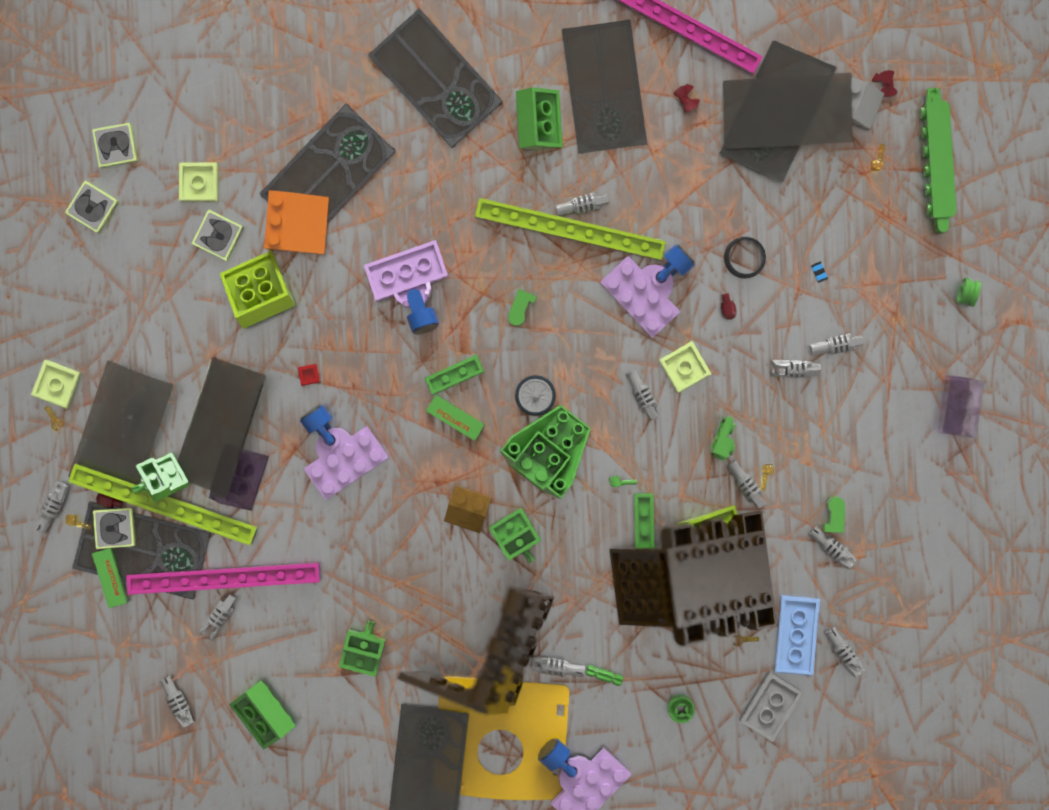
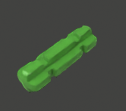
M592 665L587 667V676H595L596 679L608 683L612 682L616 686H621L623 682V676L613 675L612 672L600 668L596 669Z

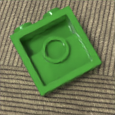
M722 417L710 452L714 453L713 457L722 461H726L729 455L732 456L736 447L733 444L734 439L728 438V434L732 435L735 428L734 419L731 417Z

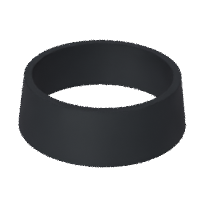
M739 237L727 246L724 253V262L728 271L734 276L744 279L751 278L762 271L766 262V253L762 244L756 239ZM743 239L757 242L764 253L761 267L749 274L736 271L729 260L732 246Z

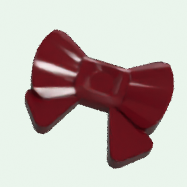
M892 70L883 71L880 75L876 73L872 78L874 82L884 83V88L880 90L885 93L883 97H893L898 92L893 87L892 78L894 71Z
M689 84L680 86L673 93L684 105V112L686 113L698 107L700 102L699 99H690L687 94L694 88V86Z

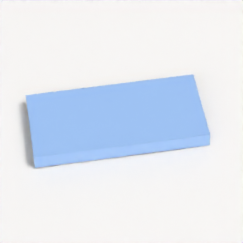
M781 595L774 672L813 676L820 599Z

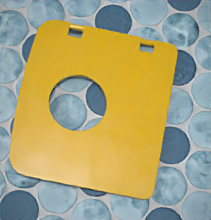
M444 677L448 681L460 684L467 689L473 686L476 679ZM523 682L515 706L509 707L508 713L487 716L439 697L438 709L469 713L460 795L502 800H551L562 791L563 788L559 783L558 775L553 774V772L549 771L538 761V754L541 748L551 739L558 738L566 746L569 688L566 685ZM557 705H564L563 716L557 715ZM442 714L448 721L453 741L456 744H460L463 736L462 725L454 718ZM491 731H509L516 735L522 744V761L510 773L502 775L491 773L479 761V743ZM449 741L441 753L453 764L459 765L461 747L455 748ZM435 757V785L442 792L456 794L458 770L450 769L441 759Z

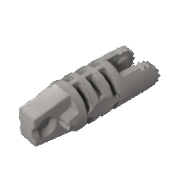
M772 360V366L786 368L772 369L771 376L809 378L810 376L821 375V365L818 363L799 360Z
M229 593L224 601L219 600L198 633H205L209 624L213 625L215 628L208 638L213 641L234 610L231 605L235 601V596Z

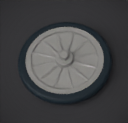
M532 375L524 378L519 383L515 392V399L523 412L532 416H539L552 408L556 399V392L553 384L547 378Z

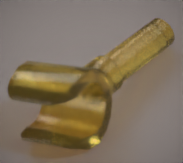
M880 144L877 159L871 160L872 171L881 170L884 164L882 159L884 144Z
M46 406L44 409L52 420L51 428L54 431H58L55 422H59L63 427L64 421L57 419L49 406Z
M765 464L762 467V491L766 489L768 475H774V466L772 464Z
M66 515L65 522L67 525L80 526L91 530V525L77 521V515Z
M741 634L733 636L741 639V642L733 643L734 646H740L742 642H759V637H742Z

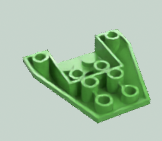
M559 405L511 436L500 450V453L511 468L539 490L561 499L573 484L591 428L562 405Z

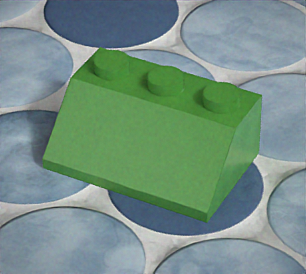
M531 87L516 91L519 149L563 148L559 90Z
M262 680L229 704L263 750L281 739L296 726L292 718L284 711L280 702L274 698L268 686Z

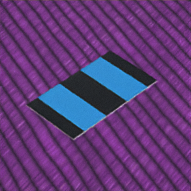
M821 261L811 265L818 283L828 279Z

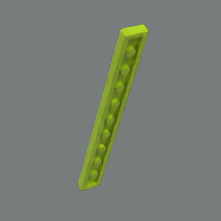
M479 198L475 214L476 218L657 260H662L666 241L482 198Z
M74 464L68 480L69 483L247 545L252 544L257 530L256 526L170 496L154 502L146 490L135 495L131 487L136 486V484L79 464Z

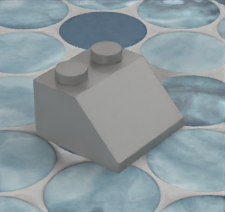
M849 76L834 117L870 130L885 93L868 82Z

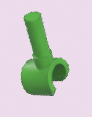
M619 475L609 478L612 487L637 485V480L620 481Z

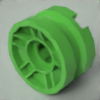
M965 277L963 279L965 283L960 285L957 303H966L968 306L974 307L980 294L981 281H971L970 278Z
M684 694L674 695L667 703L669 716L677 723L689 722L695 714L692 700ZM677 706H684V710L679 712Z

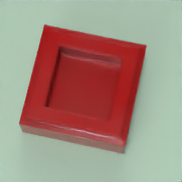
M317 364L297 368L301 386L321 382Z

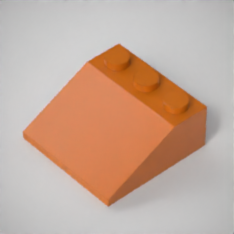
M269 190L264 248L272 251L325 255L329 197Z

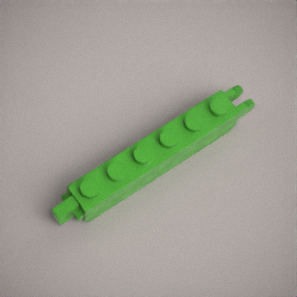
M928 88L926 90L925 103L920 108V119H923L921 138L924 139L925 144L922 147V156L926 159V165L923 167L924 177H927V185H925V196H928L926 214L929 215V220H934L936 233L943 234L949 229V218L957 213L950 104L942 101L939 88Z

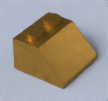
M455 485L444 522L480 533L492 497Z

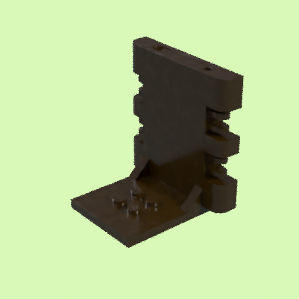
M762 511L734 515L728 523L724 522L723 518L705 520L697 529L692 527V524L663 528L660 533L661 547L609 549L619 625L672 628L675 643L678 646L686 647L707 642V636L710 634V631L719 637L738 635L740 624L750 630L777 626Z
M509 586L500 610L502 616L494 636H491L486 649L488 655L481 674L476 676L472 687L467 689L460 684L452 683L443 677L435 676L425 671H401L397 679L486 716L508 713L509 707L515 706L524 682L523 669L527 667L530 658H533L537 647L536 633L541 629L543 621H546L554 597L536 590Z

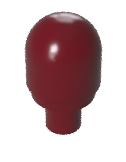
M729 293L721 294L723 303H720L722 316L727 320H732L737 315L736 305L733 300H730Z
M98 493L96 496L97 503L103 507L113 508L115 506L121 508L123 505V501Z

